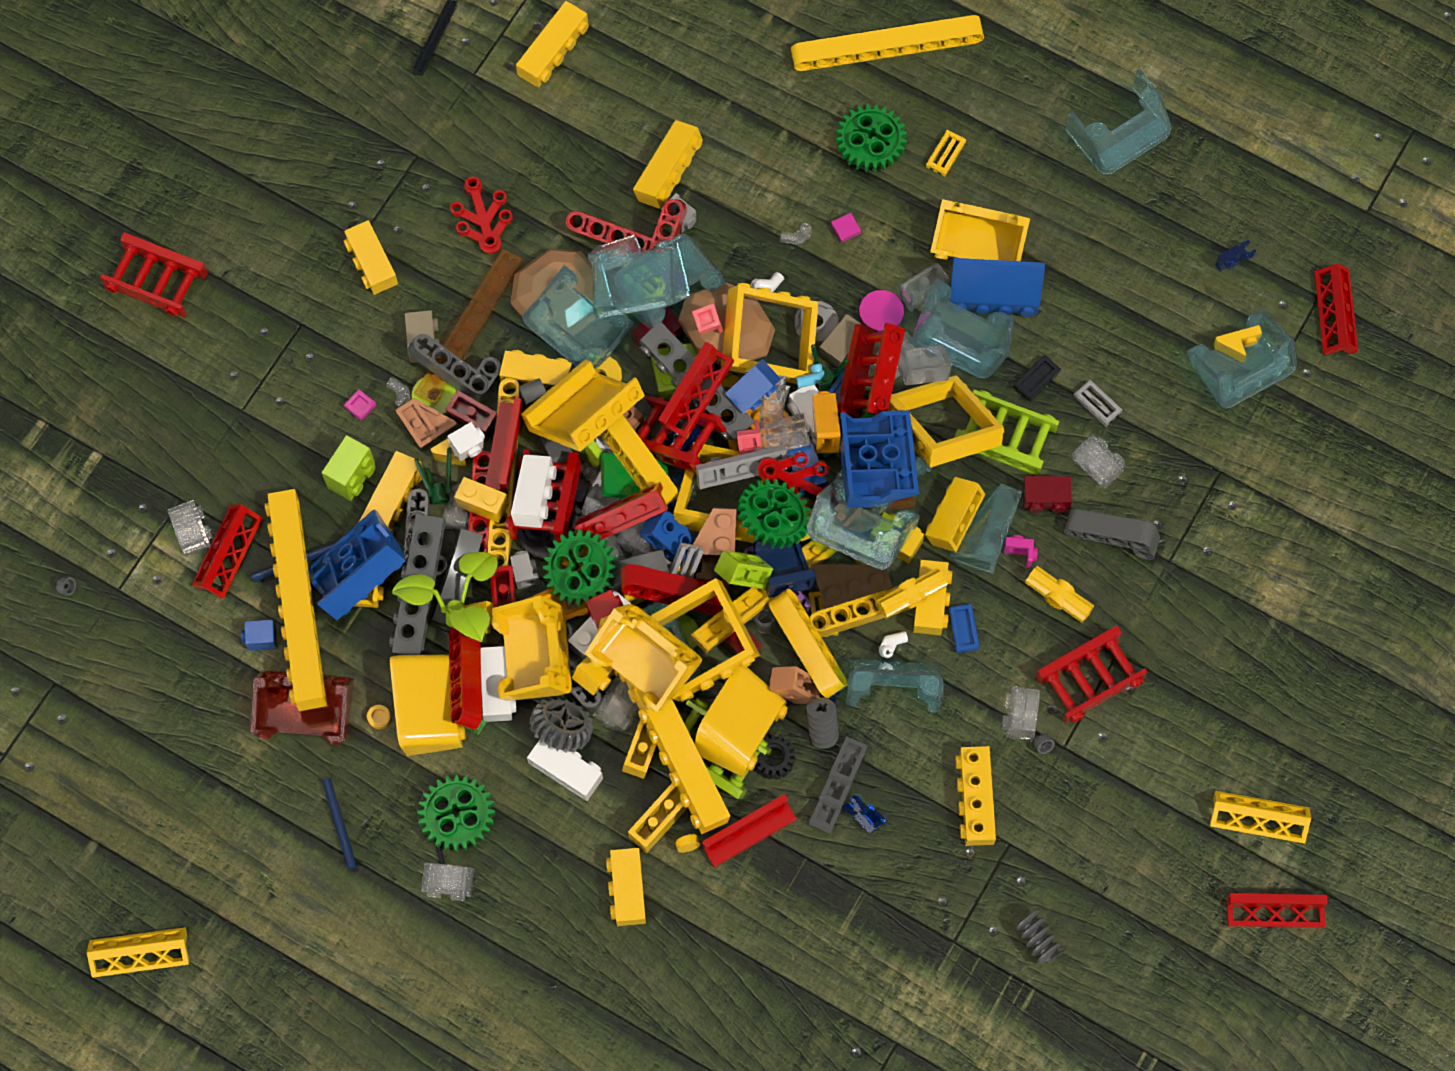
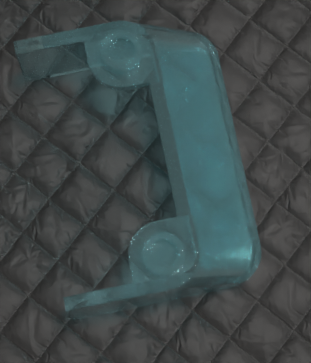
M1140 69L1135 73L1132 89L1140 97L1139 102L1144 111L1112 131L1100 122H1095L1085 127L1073 111L1068 115L1065 130L1102 174L1114 173L1167 139L1170 135L1172 127L1162 96Z

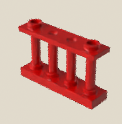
M124 232L120 241L125 253L112 277L104 274L100 276L104 288L111 293L119 292L163 309L173 317L178 315L185 318L187 314L181 302L193 279L200 278L205 280L208 274L205 264ZM137 254L143 256L145 261L133 284L130 285L120 281L133 256ZM159 262L164 264L165 269L153 292L150 293L140 289L153 263ZM179 270L185 273V277L173 300L160 297L173 271Z
M885 323L883 333H878L876 329L862 324H855L848 354V363L846 364L837 405L838 413H847L853 418H859L861 408H867L866 412L874 415L882 411H888L905 334L904 328ZM875 342H881L878 355H873ZM876 364L874 376L868 377L870 365ZM866 386H871L869 399H863Z
M647 395L645 400L652 407V410L637 435L657 461L696 473L695 465L701 464L698 460V454L712 431L716 430L725 433L727 430L721 422L722 419L714 413H703L697 425L704 426L690 451L684 452L680 449L686 438L679 434L672 445H663L671 431L662 426L655 439L651 441L645 439L658 416L668 404V401L658 396L655 398ZM685 417V418H682V419H681V420L686 421V423L684 424L683 428L681 429V430H683V431L685 430L686 426H687L688 423H689L688 417Z
M524 449L523 455H530L529 449ZM569 452L568 461H564V463L552 462L553 466H556V472H563L564 480L551 482L552 491H558L561 494L560 500H556V502L547 501L548 511H555L556 519L552 520V522L543 521L542 528L514 526L510 514L506 518L505 527L506 530H509L511 539L516 540L518 529L551 531L556 541L560 543L562 542L560 535L567 536L581 470V461L578 453ZM521 457L519 458V461H518V470H519V471H520V469H521L522 460H523V458H521Z
M1118 626L1111 628L1037 671L1035 678L1041 685L1046 681L1048 684L1051 683L1069 711L1063 718L1065 724L1071 720L1073 723L1081 720L1085 716V712L1129 687L1137 688L1145 682L1144 678L1147 670L1144 668L1136 673L1118 645V640L1122 634ZM1104 648L1111 650L1128 676L1127 679L1116 684L1098 656L1099 651ZM1085 659L1091 661L1108 687V690L1099 695L1095 694L1079 669V663ZM1065 670L1071 672L1088 699L1087 702L1078 707L1059 680V674Z

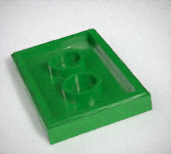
M606 452L601 454L602 496L623 499L641 491L615 454ZM657 461L668 475V464Z

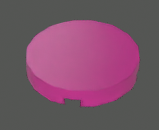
M876 290L867 294L862 299L859 315L863 325L878 330V333H883L885 323L896 326L901 324L904 317V307L900 298L894 293L886 290Z

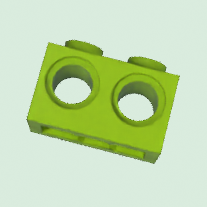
M723 550L714 571L729 584L765 589L773 568L758 555Z

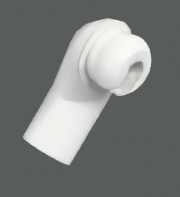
M775 272L769 280L754 279L751 282V288L764 287L771 289L770 292H774L784 280V277L780 273Z
M906 631L885 636L879 647V654L884 658L892 657L896 645L908 642Z

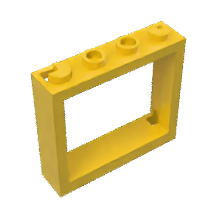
M738 283L737 286L728 289L722 353L734 360L729 371L746 374L758 363L757 361L738 358L743 298L746 297L803 309L798 370L772 364L768 365L781 378L780 381L796 384V377L812 373L810 370V366L813 365L811 345H815L818 302L811 301L810 297L807 296L792 297L788 292L773 293L770 292L771 289L750 288V285L746 283ZM724 360L721 361V369L726 362Z
M957 375L891 395L888 411H908L954 397L980 426L981 430L936 443L910 413L914 450L930 468L1002 445L1004 433L1002 423L998 422L990 410L980 402L979 398L970 391Z
M704 444L698 454V460L708 463L711 462V458L719 457L721 460L740 454L739 451ZM686 470L673 515L678 523L692 531L700 532L709 514L687 509L697 474ZM736 520V540L754 543L755 535L753 533L747 535L748 527L741 528L743 521Z
M716 578L654 613L651 617L664 626L717 595L745 650L684 684L672 698L673 700L683 702L686 699L693 698V693L700 689L704 691L714 686V681L721 677L726 679L735 673V669L741 666L743 668L750 666V663L760 656L722 581Z

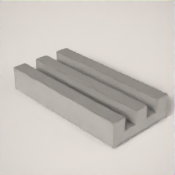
M1091 380L1087 381L1074 393L1073 397L1105 427L1117 415L1122 413V409ZM1087 388H1090L1114 412L1111 413L1097 398H1095L1087 390ZM1098 409H1100L1107 416V418Z
M680 543L669 573H677L687 549L688 552L685 560L682 562L679 575L693 578L704 550L701 546Z

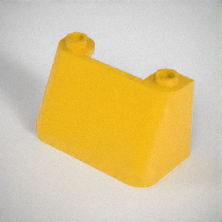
M942 199L931 252L935 253V258L944 260L951 256L968 259L1021 261L1030 218Z
M540 595L492 608V626L500 634L504 635L507 677L501 678L497 686L500 699L513 701L560 696L570 693L572 682L566 620L562 606Z
M632 604L613 609L585 652V655L590 658V662L600 668L602 666H611L644 692V705L649 710L656 712L664 709L702 662V658L642 609Z
M449 654L391 656L390 670L399 745L407 756L463 748L462 740L466 739L465 728L452 723L450 719Z
M741 666L735 669V673L727 679L701 721L695 739V746L702 758L744 778L748 770L752 771L758 760L755 757L756 750L774 721L783 720L789 707L786 706L787 701L770 691V686L748 667L743 668Z

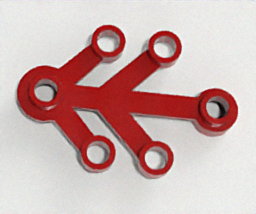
M469 177L464 183L465 192L472 196L477 215L464 209L463 204L460 202L451 204V214L481 227L483 234L470 229L466 221L457 223V233L460 236H466L478 242L484 253L495 254L502 245L501 234L513 220L511 211L504 209L499 213L500 221L491 231L490 223L500 207L507 202L506 193L502 190L496 191L493 194L494 201L486 212L480 194L483 189L482 182L477 177ZM470 183H477L474 187L469 186ZM498 196L504 197L502 200L496 199ZM460 207L461 210L458 211V212H455V211H454V208ZM504 215L510 216L508 219L502 218ZM462 226H465L467 228L465 231L459 230V228ZM489 240L494 241V243L491 245L487 244L486 242Z
M796 452L794 456L779 461L775 458L767 457L758 464L759 475L765 480L768 479L771 484H773L775 479L778 481L777 478L787 483L788 489L795 487L793 493H799V487L821 497L822 502L829 506L836 504L839 500V493L836 487L827 485L822 488L804 479L816 474L818 476H825L828 473L826 462L817 461L812 466L791 473L783 470L793 465L798 467L806 466L808 457L805 452ZM800 456L805 457L802 462H798L797 458ZM819 466H825L823 471L817 470ZM768 467L774 468L772 472H766V469ZM830 494L834 495V498H833V499H831V500H827V499H826L828 495H830Z

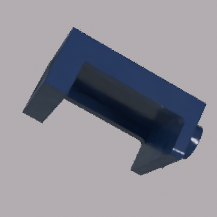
M760 538L754 541L753 554L758 555L773 568L765 586L769 598L778 596L786 589H791L793 592L813 589L816 576L814 570H809L800 542L798 544L794 542L792 547H788L785 544L783 549H780L778 544L771 548L770 542L762 546V539Z

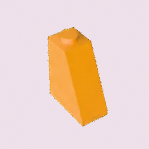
M821 391L812 396L816 454L839 453L840 426L836 393Z

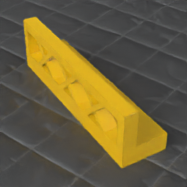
M1215 791L1213 798L1214 808L1210 821L1211 827L1299 843L1306 842L1311 822L1309 807ZM1218 812H1229L1233 818L1226 822L1217 820ZM1245 816H1252L1256 822L1247 826L1243 825L1240 819ZM1274 820L1280 826L1274 830H1269L1265 827L1264 823ZM1294 824L1303 826L1301 835L1291 834L1287 828Z
M186 927L89 940L87 957L92 978L188 965ZM181 948L182 958L173 959L167 955L170 950ZM150 952L159 956L156 961L152 962L142 957ZM122 956H129L134 959V962L130 965H124L118 960ZM105 959L110 962V965L107 968L97 969L95 960Z

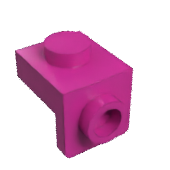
M1012 535L1006 537L1004 543L1005 554L1027 555L1026 568H1031L1032 562L1037 561L1038 548L1034 547V539H1024L1023 536Z

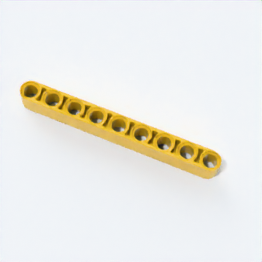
M971 15L800 42L791 47L795 70L807 71L976 44L984 39L980 17Z
M506 378L499 385L497 416L500 402L513 404L514 398H520L519 384L513 378ZM508 389L515 390L513 394L505 393V391ZM518 441L508 494L506 493L508 496V506L503 514V517L506 518L511 514L515 495ZM490 520L488 553L495 555L497 560L504 561L502 566H510L512 539L509 530H506V521L504 523H497ZM498 538L506 540L502 545H496L494 542Z

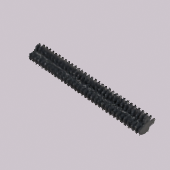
M447 0L424 44L425 46H423L414 64L415 66L412 68L414 75L423 76L424 69H427L426 67L430 63L429 60H431L430 58H432L431 56L435 52L434 49H437L436 47L440 43L439 40H441V36H443L445 29H447L446 27H448L447 25H449L448 23L451 21V16H453L457 9L456 7H458L457 1Z

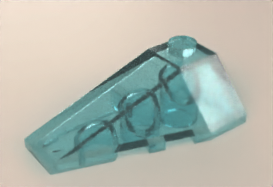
M1000 484L975 514L957 552H951L949 559L993 574L1023 491Z

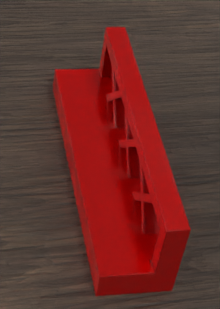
M1339 263L1316 270L1315 281L1323 354L1329 355L1342 350L1350 355L1357 353L1358 343L1350 271ZM1331 273L1332 279L1327 286L1323 285L1322 276ZM1331 292L1334 299L1328 307L1325 305V299ZM1331 313H1334L1336 321L1332 327H1329L1327 320ZM1335 333L1338 335L1339 344L1330 347L1329 341Z
M705 342L658 419L665 428L688 439L733 365V358L717 351L712 344ZM717 357L726 361L722 369L713 370L712 365ZM711 378L713 383L711 387L702 391L701 383L703 380ZM699 397L701 402L699 407L690 410L689 403L691 400ZM688 417L689 423L684 431L675 427L680 419Z
M514 398L513 404L500 402L485 482L486 486L507 494L520 430L521 413H523L521 398Z
M658 482L578 519L574 528L576 532H578V529L583 530L584 534L588 530L592 531L593 537L599 534L602 540L667 511L668 506L661 495L663 486L661 482Z
M242 504L230 505L191 586L198 590H207L220 599H224L263 517ZM245 515L254 519L251 527L248 529H244L243 525ZM241 535L243 544L241 548L235 550L233 540L235 536ZM231 555L233 564L230 569L225 570L223 560L226 556ZM221 575L223 585L219 591L211 585L215 577Z
M783 794L702 841V848L714 868L795 822L797 818L788 805V798Z
M1230 893L1226 898L1227 927L1325 928L1324 908L1328 905L1327 895ZM1233 908H1242L1249 916L1244 921H1233ZM1260 908H1266L1273 916L1268 921H1261L1255 913ZM1283 909H1291L1297 917L1292 922H1286L1279 913ZM1308 909H1318L1319 922H1310L1303 914Z

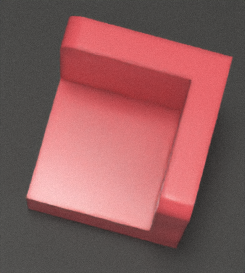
M714 304L692 311L700 335L717 328L719 333L724 332Z
M759 420L754 422L755 429L737 431L740 455L755 452L754 448L762 447Z

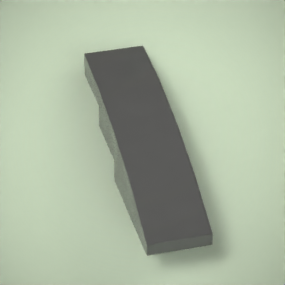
M462 528L459 529L454 550L450 554L446 573L442 576L438 591L445 606L452 600L460 601L468 574L460 571L459 561L467 553L479 552L483 535ZM436 599L431 621L447 625L445 622L446 613L441 612V607Z
M663 550L612 563V565L618 566V569L612 570V574L616 575L617 578H610L613 587L606 586L605 589L606 591L612 590V592L614 590L617 592L622 591L621 569L625 565L635 564L668 572ZM599 568L592 570V576L594 578L597 577L600 573ZM585 576V578H586V580H587V583H588V586H590V585H591V582H590L589 579H587V577ZM578 578L573 580L574 589H577L580 585Z
M849 737L845 738L810 819V826L831 834L868 745Z

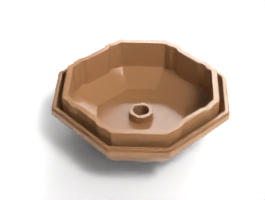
M549 248L514 274L511 305L538 336L571 339L605 313L609 282L581 251ZM558 285L563 286L561 290L555 289Z
M722 282L686 295L678 322L697 353H699L705 342L712 344L717 351L722 353L724 332L719 333L717 328L700 335L692 311L714 304L724 331L728 289L735 287L734 285ZM744 297L738 358L753 361L768 355L775 328L758 300ZM717 357L714 363L721 365L722 359Z

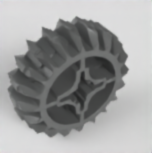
M548 697L547 700H541L534 707L529 723L531 725L530 730L534 732L535 738H540V743H546L548 748L553 747L556 751L561 749L565 753L569 750L574 753L577 749L582 750L587 742H589L594 726L592 725L593 719L588 717L589 712L583 711V706H577L575 702L571 703L567 698L561 700L559 697L555 699Z

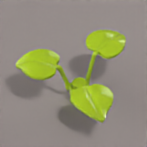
M470 552L463 555L459 561V569L468 575L465 579L460 601L452 600L446 606L438 591L433 589L435 581L426 575L415 574L405 577L395 585L392 594L413 605L429 603L433 595H435L441 607V612L446 613V624L449 627L453 626L462 634L482 642L490 623V615L479 606H469L464 609V601L471 577L478 581H485L491 578L497 570L498 561L495 555L487 552Z

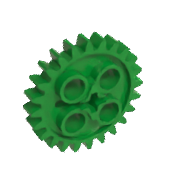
M867 104L866 110L858 106L857 113L851 109L850 117L844 115L843 122H839V129L836 130V144L839 145L838 152H843L842 159L849 158V166L857 163V170L864 166L865 172L868 171L869 167H872L874 172L877 171L878 166L883 171L886 164L892 167L893 159L896 161L900 160V154H904V147L907 144V132L904 131L905 124H899L901 117L894 118V111L886 113V106L882 110H878V104L875 105L874 109H871L869 104ZM868 123L870 126L864 127L861 124ZM887 131V132H889L890 134H889V135H883L881 132ZM854 141H859V142H861L862 144H860V145H855V144H853L852 142H854ZM874 149H879V150H881L882 152H880V153H875V152H873L872 150H874Z
M768 479L763 484L759 480L755 486L750 484L748 489L743 491L738 501L737 511L740 514L737 518L738 520H744L741 528L748 527L749 530L746 534L750 535L753 533L755 535L754 541L760 538L762 539V546L770 542L771 548L778 544L780 549H783L785 544L788 547H792L794 542L798 544L801 538L805 537L811 526L809 522L812 516L808 515L811 508L805 507L808 501L799 499L802 493H793L795 487L787 489L786 482L782 486L778 485L776 479L773 484Z
M578 529L576 536L575 532L569 531V538L561 534L562 542L554 540L553 543L556 548L547 549L551 553V557H544L549 562V565L543 566L542 569L548 570L549 573L543 577L544 579L551 580L547 585L548 588L555 587L553 595L561 594L559 600L565 601L568 598V604L573 605L576 601L577 605L583 606L584 600L586 602L592 599V597L598 596L599 593L607 592L606 586L613 587L610 578H617L616 575L612 574V570L618 569V566L612 565V562L617 560V557L610 556L614 548H605L608 541L605 539L600 541L601 535L596 534L593 537L592 531L588 530L584 534L583 530ZM584 546H587L589 553L583 558L581 550ZM571 550H573V554H574L575 558L572 557V555H571V553H570ZM565 558H568L569 565L563 570L561 563ZM578 563L583 564L581 567L582 572L577 571L580 568ZM598 566L600 573L594 578L592 576V569ZM585 576H586L587 579H589V581L591 582V585H590V586H588V583H587V580H586ZM575 578H578L580 585L574 590L572 582Z
M458 774L455 775L454 781H451L446 776V783L443 784L438 779L437 788L429 786L431 794H422L426 802H419V806L424 810L417 811L418 816L423 817L418 822L420 826H426L422 829L424 835L430 833L428 836L429 842L436 839L435 845L437 848L444 844L445 851H448L450 846L454 847L455 852H458L459 846H463L464 850L467 851V844L471 843L472 846L477 847L475 840L478 838L484 841L482 833H491L487 825H494V820L489 818L496 815L495 810L489 809L495 806L494 801H487L491 794L490 792L483 793L485 790L484 785L477 788L478 782L476 779L469 783L468 776H465L463 781L459 780ZM463 795H470L472 797L468 803L463 804L459 802L460 797ZM440 801L448 802V806L443 810L436 808ZM458 809L459 817L454 816V810ZM436 817H442L440 820H436ZM475 817L477 822L473 826H468L465 824L466 819ZM451 823L454 825V828L450 832H443V825Z

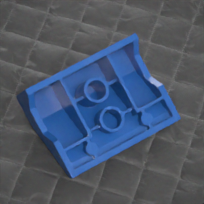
M954 258L951 284H949L948 310H953L956 313H965L966 311L976 312L977 314L998 313L1002 316L1021 314L1024 317H1032L1033 315H1038L1045 263Z
M910 410L882 411L872 418H852L847 413H841L839 419L840 451L846 508L872 507L919 495Z
M372 510L308 567L311 583L322 595V599L317 602L318 606L336 620L348 614L354 605L360 600L365 599L370 591L377 585H381L393 571L398 570L406 561L400 545L377 510Z

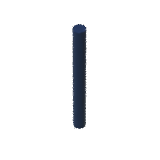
M337 541L306 552L307 562L319 558ZM273 566L252 573L253 582L274 575Z
M331 778L322 780V784L348 870H353L357 868Z

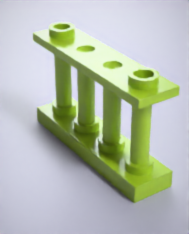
M973 390V394L979 398L986 408L997 411L995 418L998 422L1003 424L1006 415L1018 419L1009 445L1006 447L1001 445L976 454L1039 476L1044 462L1040 460L1039 454L1048 432L1056 433L1059 421L1051 415H1041L993 397L987 391ZM971 417L966 429H957L955 437L975 432L978 424ZM1027 423L1040 427L1030 454L1021 453L1017 449Z
M696 698V700L690 699L686 702L688 706L693 708L684 723L689 733L701 714L705 716L709 710V705L699 698ZM764 739L757 748L755 757H758L760 752L765 755L770 754L772 749L767 747L768 742ZM704 762L715 785L737 799L743 798L747 791L743 787V777L736 774L729 778L723 774V767L713 763L710 766Z

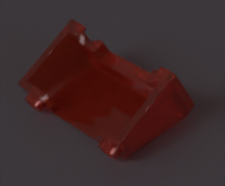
M260 672L253 678L250 734H257V737L262 739H269L271 735L277 732L323 736V739L327 740L328 744L340 745L347 738L354 679L323 675L327 706L299 711L296 703H291L289 690L293 689L292 682L289 683L287 672Z

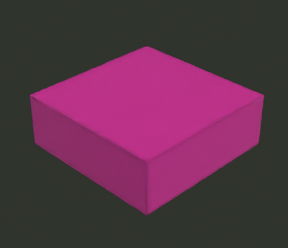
M851 213L831 222V226L841 243L861 234V230Z
M360 389L344 404L345 409L360 421L377 406L376 402Z

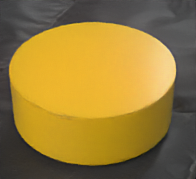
M375 705L368 710L367 720L372 728L380 730L390 724L391 714L387 707Z
M695 834L682 836L675 842L677 851L680 853L693 851L701 845L698 836Z

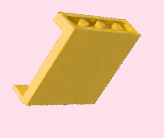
M585 359L521 413V416L529 432L580 452L645 395L637 378L634 377L628 383H624L596 373L591 361Z

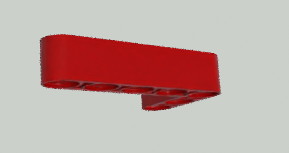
M679 199L666 201L653 237L581 211H574L568 214L566 224L572 231L660 262L667 261L673 253L687 207ZM673 203H677L680 207L679 213L675 216L670 211ZM577 215L581 216L583 220L580 227L574 225V218ZM597 223H601L603 226V232L600 235H597L594 231V226ZM666 224L672 227V234L668 237L663 233V228ZM618 230L624 234V238L620 243L615 240V233ZM638 238H642L645 243L641 250H638L635 246V241ZM659 245L665 248V254L661 258L656 255V248Z

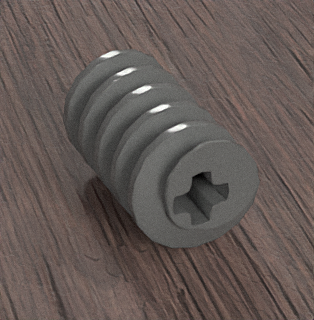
M826 698L813 699L806 707L809 737L812 739V744L817 748H830L837 743L839 738L836 706L831 700Z
M1039 910L1022 919L1015 930L1017 932L1025 931L1021 939H1030L1026 947H1035L1032 956H1040L1037 964L1042 965L1057 959L1066 950H1057L1061 942L1052 943L1056 935L1055 933L1046 934L1050 926H1041L1045 918L1037 919L1036 915L1039 913Z

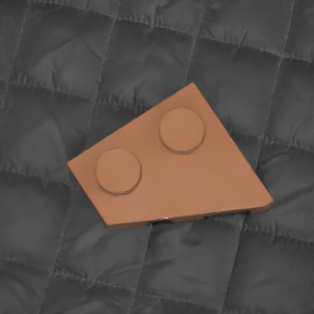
M415 398L395 410L421 449L458 425L453 419L448 418Z
M713 507L693 545L701 546L704 550L703 554L721 555L723 550L735 552L737 508Z

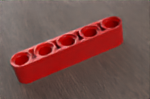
M481 451L474 457L473 481L478 483L486 482L488 466L480 467L479 464L483 461L489 462L490 452ZM469 512L468 531L483 535L480 547L484 549L483 552L488 553L490 519ZM478 526L486 527L482 532L474 531Z
M635 564L625 565L621 569V590L624 594L667 605L708 583ZM716 595L693 608L692 611L716 615L723 610V607Z
M452 626L449 632L450 719L454 724L475 730L479 727L482 720L480 641L462 634Z

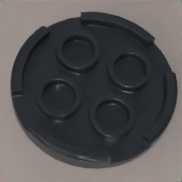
M552 495L551 499L547 501L556 502V500H560V496ZM575 503L571 514L568 538L569 531L576 533L574 526L578 519L583 517ZM548 511L547 519H543V521L552 522V520H555V511ZM518 529V542L524 551H528V555L541 561H546L544 557H551V553L547 549L556 548L553 543L556 539L551 531Z

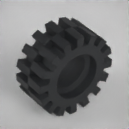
M771 734V737L765 735L763 739L768 742L767 747L779 750L783 755V759L777 765H770L764 759L765 754L760 752L757 757L755 770L757 773L760 772V776L763 778L767 776L769 780H772V778L776 777V780H778L780 776L785 777L792 770L795 761L794 747L790 745L788 739H783L782 735H779V737H776L775 734Z

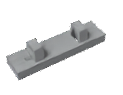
M784 445L768 449L758 447L754 448L755 452L721 460L719 457L711 458V462L695 465L697 485L699 489L759 476L758 464L761 460L767 457L775 458L778 461L787 458V450ZM768 467L766 472H772L774 468Z

